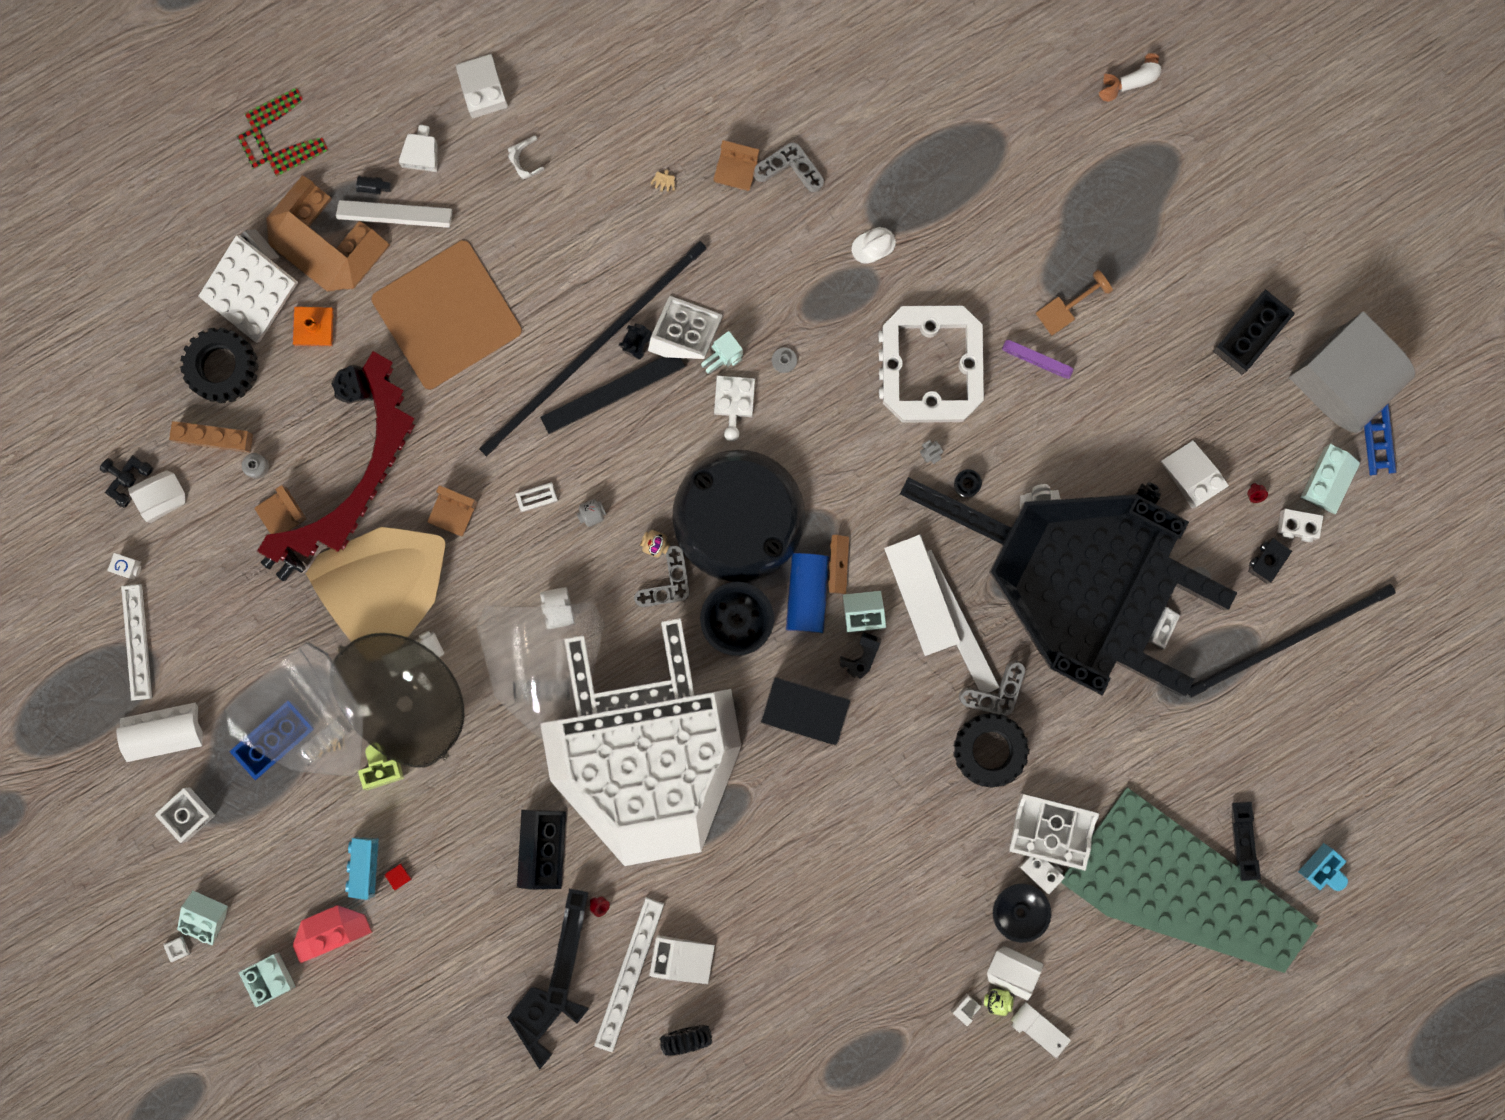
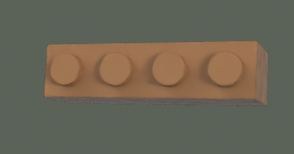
M172 421L169 440L180 444L250 453L253 434L242 430Z

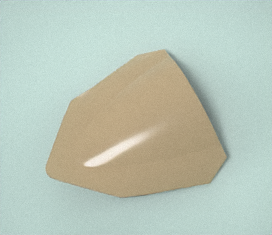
M380 527L350 540L344 551L340 549L337 553L329 549L318 554L305 574L328 612L367 661L383 659V655L400 648L434 604L446 543L438 535Z

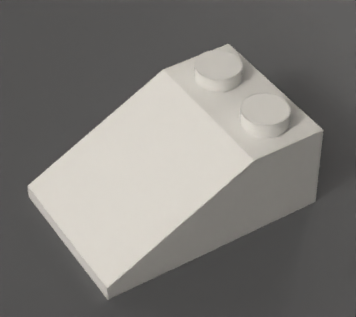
M492 54L456 65L462 91L472 119L508 108Z
M1194 441L1186 444L1161 461L1192 509L1229 486L1219 470Z

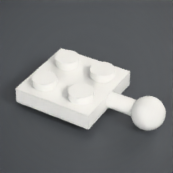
M717 376L714 415L729 416V426L724 432V436L728 441H735L739 437V430L736 428L737 416L752 417L755 378Z

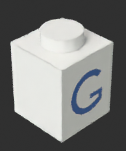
M114 553L108 572L135 580V577L140 574L141 562Z

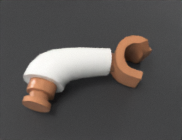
M1154 53L1147 54L1145 56L1146 61L1139 70L1120 77V80L1114 75L1104 74L1103 84L1111 85V87L1104 88L1099 92L1101 99L1112 101L1118 96L1119 90L1123 92L1156 81L1162 69L1158 63L1159 56Z

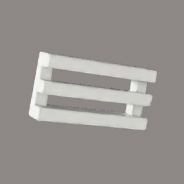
M552 482L516 493L521 512L558 501ZM550 488L549 492L521 500L522 496ZM552 495V498L534 503L525 507L523 506V504Z

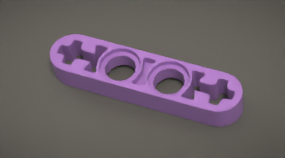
M1005 340L1002 350L1063 378L1070 379L1074 369L1013 341Z

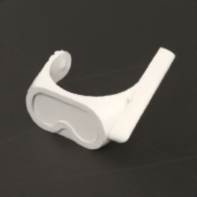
M536 136L508 148V157L522 179L532 177L544 171V167H540L529 173L524 171L519 164L521 150L536 141Z

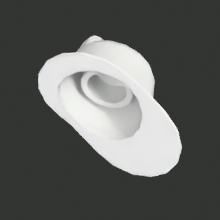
M878 227L858 236L854 240L851 250L857 261L868 264L890 254L895 248L896 241L890 230Z

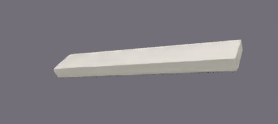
M339 200L336 218L450 228L452 209Z
M142 584L121 586L131 701L152 699Z

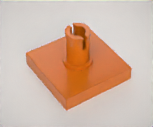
M294 307L293 345L332 346L334 309L331 307Z

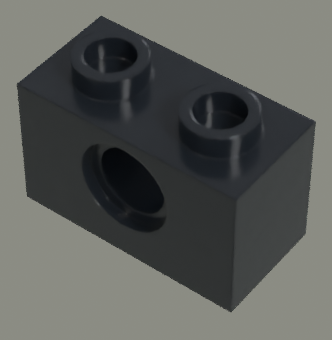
M1274 538L1268 541L1265 540L1259 548L1261 552L1258 557L1254 556L1249 563L1250 569L1248 572L1266 584L1272 583L1292 553V550ZM1266 555L1272 558L1271 565L1265 563Z

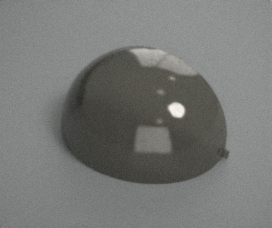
M392 633L368 634L353 640L347 646L341 644L336 648L338 653L331 667V682L335 697L348 721L372 747L391 760L416 768L428 767L440 759L446 761L450 757L448 752L458 740L463 728L465 717L464 701L454 675L434 652L413 639Z

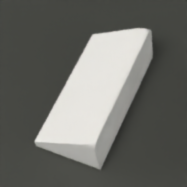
M1165 607L1148 642L1165 649L1180 614Z

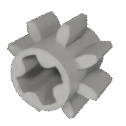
M928 440L921 445L923 449L920 450V454L926 463L931 461L935 464L942 459L940 455L943 454V450L937 441L932 443Z

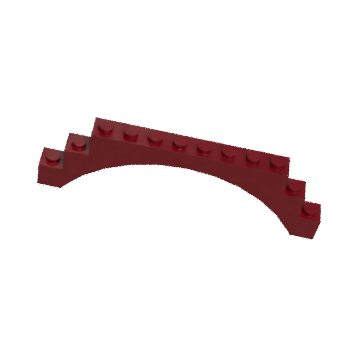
M372 351L362 369L373 396L376 412V438L371 460L361 481L343 503L318 521L296 530L267 534L257 553L278 563L279 560L284 561L289 552L285 549L289 547L308 558L309 555L314 556L319 547L316 545L317 541L337 553L340 549L344 551L349 542L346 539L349 533L353 534L359 525L356 523L358 517H363L368 509L365 506L369 499L373 500L377 493L375 487L378 482L382 484L387 476L384 473L387 466L392 467L395 462V452L397 449L401 451L406 442L403 438L406 433L410 434L415 427V424H413L415 418L395 408V405L400 406L404 396L402 393L404 390L384 379V377L389 378L393 371L391 367L392 361Z

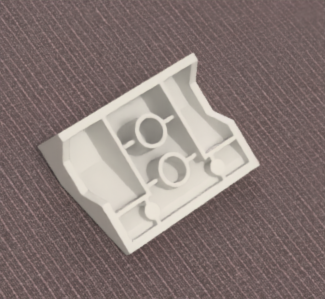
M1020 794L1009 851L1086 871L1091 850L1092 834L1099 813Z

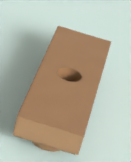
M832 535L830 543L831 560L829 562L830 579L828 581L829 593L846 594L849 537Z

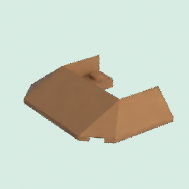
M302 175L266 218L269 245L327 292L355 289L390 244L372 228L370 229L359 221L341 244L334 248L309 228L332 198L318 188L311 180Z

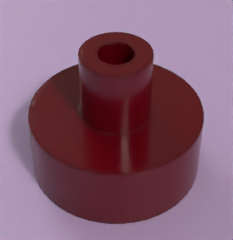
M1257 483L1251 484V488L1247 492L1248 498L1252 503H1260L1268 497L1266 487Z
M602 896L593 897L590 900V911L596 917L605 915L610 908L609 901Z

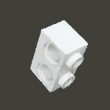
M1289 509L1281 510L1277 533L1283 534V538L1294 539L1295 536L1300 537L1301 541L1313 542V540L1320 539L1323 516ZM1287 520L1293 521L1294 528L1292 530L1287 527ZM1307 523L1312 525V533L1306 531L1305 526Z

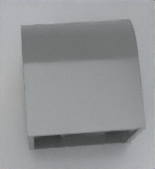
M1363 311L1343 324L1289 378L1332 421L1350 432L1357 433L1415 378V369L1401 348Z

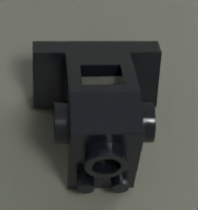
M863 631L860 644L863 647L864 653L855 660L840 656V666L842 668L846 666L848 668L846 671L853 678L857 676L861 679L871 669L881 643V638Z

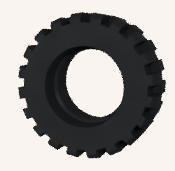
M209 328L208 332H199V337H192L189 340L191 342L190 346L185 345L183 349L186 352L185 356L181 355L180 359L183 362V366L180 367L181 373L185 375L183 379L189 385V388L197 395L211 402L236 401V397L242 398L245 396L244 391L246 389L251 390L253 387L251 382L252 380L256 381L258 376L255 374V371L259 370V364L256 363L258 358L256 353L253 352L254 348L236 332L228 331L225 328H219L218 330ZM218 349H228L234 354L236 360L232 375L219 383L209 381L204 373V364L207 357Z
M987 713L975 716L963 724V727L957 733L956 740H954L953 754L957 767L971 782L984 787H1002L1013 782L1018 775L1022 774L1023 768L1028 762L1029 749L1027 743L1029 742L1024 735L1023 729L1013 719L996 713ZM986 732H996L1002 735L1009 745L1007 760L1003 765L994 769L981 766L973 755V746L976 739Z

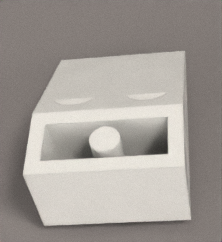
M657 935L649 976L667 980L708 984L715 945Z

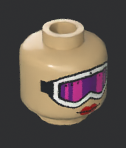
M650 530L643 535L640 546H642L644 553L658 558L662 553H667L670 544L667 543V535L656 530Z

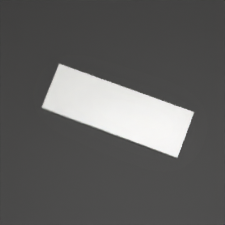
M917 535L884 548L924 655L927 656L962 643L922 536Z

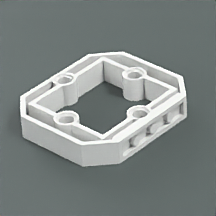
M902 306L883 325L882 331H879V342H882V350H879V361H882L883 367L879 368V380H883V387H879V399H883V404L902 423L964 422L984 400L983 324L964 306ZM926 323H933L935 329L932 331L927 330L925 327ZM920 328L922 335L931 338L938 333L940 328H965L966 354L962 356L958 366L959 370L966 374L967 400L941 401L938 393L930 391L923 396L922 401H899V372L903 362L899 356L898 329ZM891 360L896 361L898 367L891 369L887 363ZM971 360L974 367H965L964 361ZM934 398L936 405L932 407L927 405L926 399Z

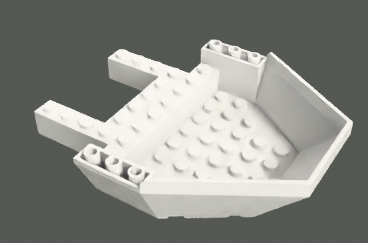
M681 619L661 622L671 680L594 694L584 636L564 639L578 717L540 723L550 781L624 866L702 851L741 748L731 689L694 696Z

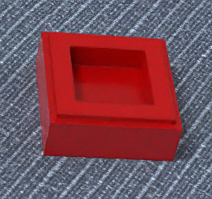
M402 864L384 874L394 891L412 880Z

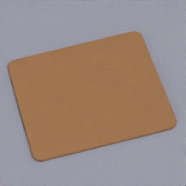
M464 240L459 241L375 292L371 299L422 385L429 390L436 388L513 341L522 333L519 323L470 244Z

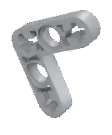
M796 143L786 145L757 164L753 172V176L757 181L765 182L788 166H791L809 191L818 192L824 183L821 174L802 148ZM790 149L792 151L796 150L795 156L791 154L786 160L785 156L789 154ZM779 158L782 160L783 165L776 167L773 165L772 160ZM805 163L808 165L809 170L802 172L799 170L798 165ZM769 165L770 169L766 171L765 176L763 174H758L759 169L764 171L765 169H767ZM812 179L819 181L817 186L815 184L811 185Z
M671 546L666 553L671 585L639 590L634 596L635 603L638 606L650 607L680 602L689 597L684 554L680 547ZM676 549L678 553L680 552V555L677 556L678 563L682 561V565L671 567L670 563H674V559L669 554L672 553V550ZM676 568L683 570V576L680 579H675L672 575L673 570ZM685 580V584L681 585L682 589L686 590V593L680 598L679 595L675 594L678 591V584L674 586L673 582ZM660 590L667 592V598L664 601H660L656 597L657 592ZM650 591H654L653 598L655 603H651L652 599L645 600V604L638 601L642 593L645 596H651Z
M1017 660L1010 661L1007 664L998 695L966 687L960 691L959 700L967 707L1004 716L1011 714L1025 674L1024 666ZM1017 665L1020 670L1014 674L1011 669L1016 668ZM1014 675V678L1017 679V681L1009 679L1008 677L1013 678ZM1013 683L1015 689L1010 693L1005 692L1006 685ZM970 693L972 697L977 698V704L974 699L966 701L964 696ZM1003 695L1011 697V699L1007 698L1006 700ZM984 697L991 698V703L988 706H982L981 704ZM1005 701H1006V704L1008 705V708H1004V709L1002 710V708L1000 707V705H1001V704L1004 705V704H1005Z

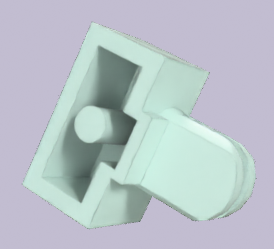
M728 331L713 342L714 344L711 347L715 353L703 361L701 366L705 368L710 365L706 369L707 374H710L722 364L728 367L731 364L735 366L742 360L743 349Z

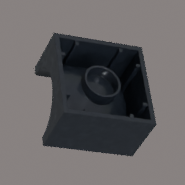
M774 677L761 723L837 746L851 700Z

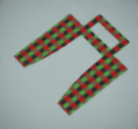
M297 87L244 113L252 129L237 137L253 169L269 161L277 177L328 151L323 139L318 138L292 145L272 154L260 131L290 112L303 100ZM252 134L264 158L255 161L244 139Z

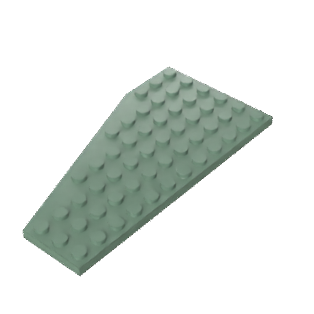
M1128 787L1124 789L1092 834L1091 850L1086 871L1069 867L1063 875L1065 878L1061 881L1063 885L1108 917L1283 973L1286 972L1318 926L1256 880L1241 881L1237 866Z

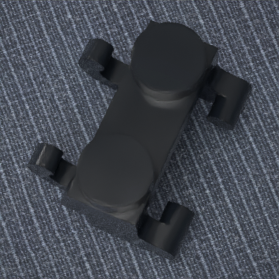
M635 323L634 326H627L628 332L623 342H620L618 346L629 356L640 360L644 356L645 351L643 348L646 343L650 342L652 332L644 325Z

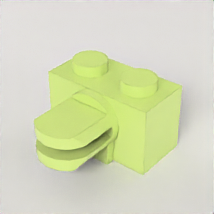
M371 744L366 748L365 754L369 767L358 770L364 790H371L404 779L399 760L393 759L388 761L385 750L381 745Z

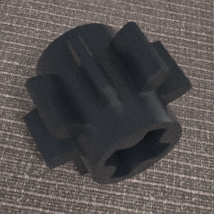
M1148 482L1146 486L1142 483L1136 493L1138 496L1154 504H1157L1161 496L1159 487L1151 482Z

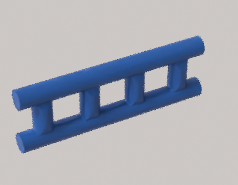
M1389 404L1380 411L1383 423L1372 424L1370 421L1364 426L1370 476L1377 475V469L1388 468L1389 474L1396 473ZM1384 430L1385 442L1374 443L1372 431ZM1386 449L1387 461L1376 462L1375 450Z

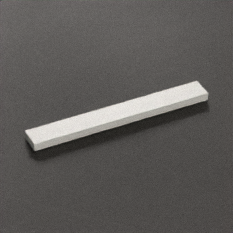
M932 550L927 551L962 642L956 646L978 690L990 693L998 689L999 686Z
M648 897L645 898L600 1027L595 1047L609 1052L614 1050L664 906L662 902Z

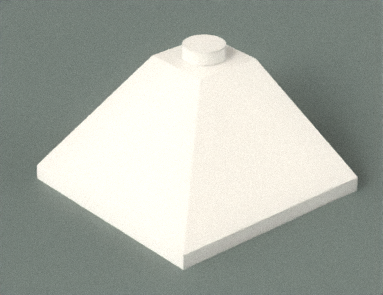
M669 296L651 335L648 351L670 358L704 359L723 315Z

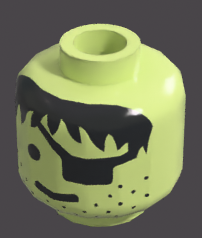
M994 988L989 994L985 995L984 1006H987L990 1014L1006 1016L1009 1012H1012L1014 997L1011 996L1009 991Z

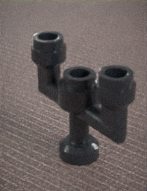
M132 455L124 465L123 470L120 471L113 466V460L107 458L101 464L100 471L103 473L110 472L117 478L113 480L105 494L114 499L118 506L126 508L131 499L125 493L116 491L119 485L130 488L135 484L136 479L130 473L133 466L138 469L141 475L146 477L152 473L154 468L148 462H142Z

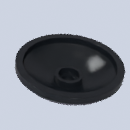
M1022 883L1005 888L997 896L993 905L992 913L995 926L1004 937L1018 943L1034 941L1041 937L1049 927L1051 921L1050 903L1045 894L1032 885ZM1022 908L1024 910L1023 915H1018L1017 910Z

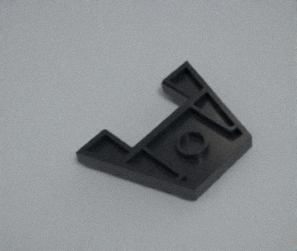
M532 986L507 1018L540 1070L553 1054L538 1042L561 1012L577 1024L590 1008L568 999L565 1010L545 1006L548 992Z

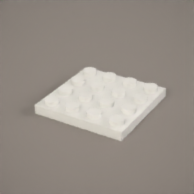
M237 235L202 289L199 297L258 343L269 329L298 281L243 237Z

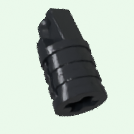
M361 175L357 177L356 191L359 193L381 195V192H391L392 184L382 181V178Z

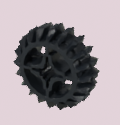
M707 1025L682 1028L660 1037V1047L663 1055L666 1056L698 1051L710 1046L713 1042L712 1033Z

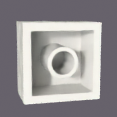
M190 787L183 788L155 814L180 843L190 840L215 816Z

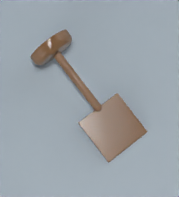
M1097 269L1093 273L1097 284L1066 306L1058 296L1035 313L1051 336L1075 320L1069 309L1099 287L1107 294L1113 291L1110 283L1100 270Z

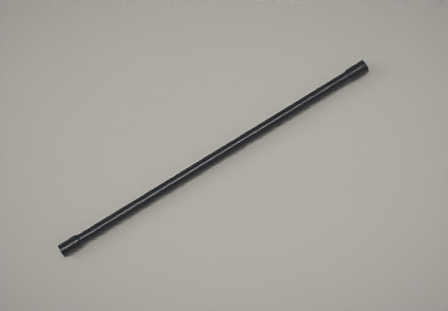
M699 240L681 260L493 437H490L479 450L487 457L499 446L500 442L692 261L696 260L707 249L706 246Z

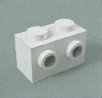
M1027 856L1018 866L1048 895L1065 878L1061 874L1063 870L1056 864L1052 866L1048 861Z

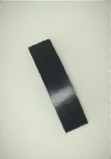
M1252 802L1232 803L1233 840L1241 881L1261 880L1254 839Z

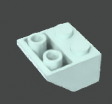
M881 591L843 595L847 633L886 628Z
M192 891L181 907L177 930L203 943L213 945L226 918L228 906Z
M279 952L239 972L255 1007L296 987Z

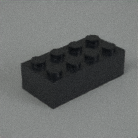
M1265 289L1213 349V352L1243 375L1295 313Z

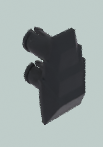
M289 547L285 549L289 551L283 561L285 564L276 573V576L284 582L294 570L303 573L306 569ZM266 557L261 561V564L267 569H271L276 563Z

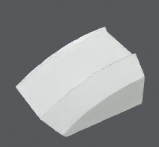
M169 471L154 475L128 488L129 495L132 497L140 515L148 523L154 522L185 504V492L175 474Z
M1004 946L996 951L987 972L988 981L1028 1000L1042 972L1043 964Z

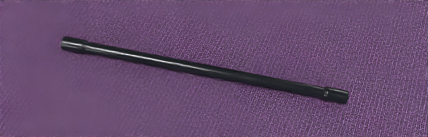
M1388 584L1340 611L1204 680L1192 684L1188 696L1192 698L1377 602L1387 599L1396 594L1394 587Z

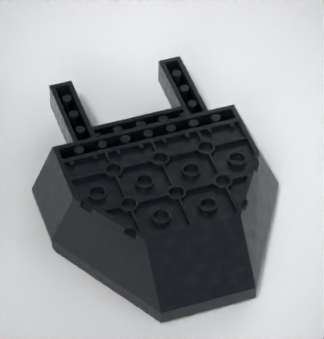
M1138 494L1024 502L989 571L1049 669L1103 696L1111 680L1109 676L1116 663L1179 696H1187L1194 678L1143 653L1175 587L1223 611L1230 609L1237 595V592L1169 558L1176 541L1181 539L1189 521L1138 496Z

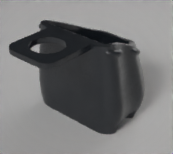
M349 365L336 373L331 385L334 388V395L337 400L348 404L373 400L372 392L362 370L363 367Z

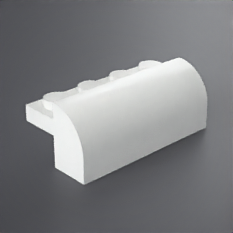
M196 702L120 718V728H117L118 745L126 762L202 746L203 731L198 723V706Z

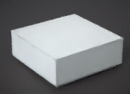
M183 936L163 945L170 962L190 954Z

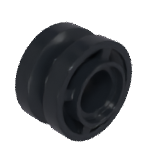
M971 469L961 471L954 480L955 491L965 498L976 495L982 486L980 475ZM970 479L973 483L972 488H965L963 480Z

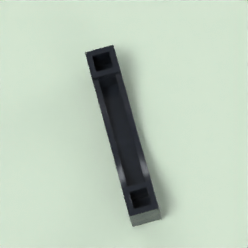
M569 888L545 1006L566 1009L589 892Z

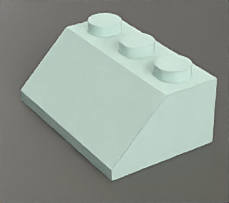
M1332 444L1325 446L1300 498L1336 514L1360 462L1348 452Z

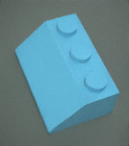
M355 837L349 842L348 853H351V860L347 863V873H350L349 880L346 881L348 897L363 900L375 897L379 838Z

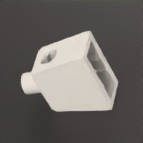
M419 125L417 135H407L399 158L401 167L437 172V141L434 137L429 136L430 127Z

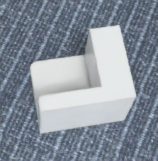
M966 993L951 1011L968 1026L973 1021L971 1018L981 1006Z

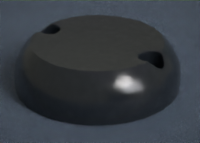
M729 450L707 457L698 463L683 479L674 499L672 512L673 529L681 550L698 569L719 580L749 582L772 574L782 567L793 555L803 535L805 507L797 483L790 473L777 461L758 452ZM699 481L702 482L706 487H701L699 485ZM768 547L772 549L776 554L769 553Z

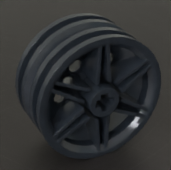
M744 582L726 583L713 590L704 601L700 614L701 629L708 643L719 652L732 656L747 655L762 647L770 637L774 625L773 608L767 596L757 587ZM739 597H744L745 602L743 604L738 603L737 599ZM721 602L726 603V609L721 610L719 604ZM753 610H758V617L752 616ZM735 614H739V618L742 619V622H738V625H735L734 621L731 620V617L735 616ZM717 621L722 623V627L719 629L715 627V622ZM748 629H754L755 634L749 636L747 634ZM731 634H734L736 636V640L734 642H731L729 640V636Z

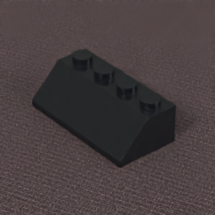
M521 810L517 888L530 890L562 889L566 811Z

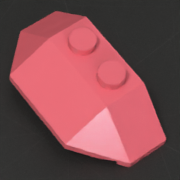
M337 905L302 920L293 943V948L299 963H303L372 933L365 914Z

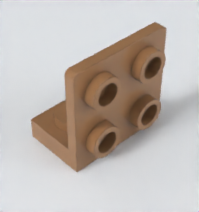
M722 140L721 154L713 179L714 182L750 191L754 177L753 172L759 159V149Z
M283 485L275 489L277 491L275 495L254 508L270 534L290 531L307 520L287 487Z
M439 485L436 491L439 495L428 523L462 537L477 505V501Z

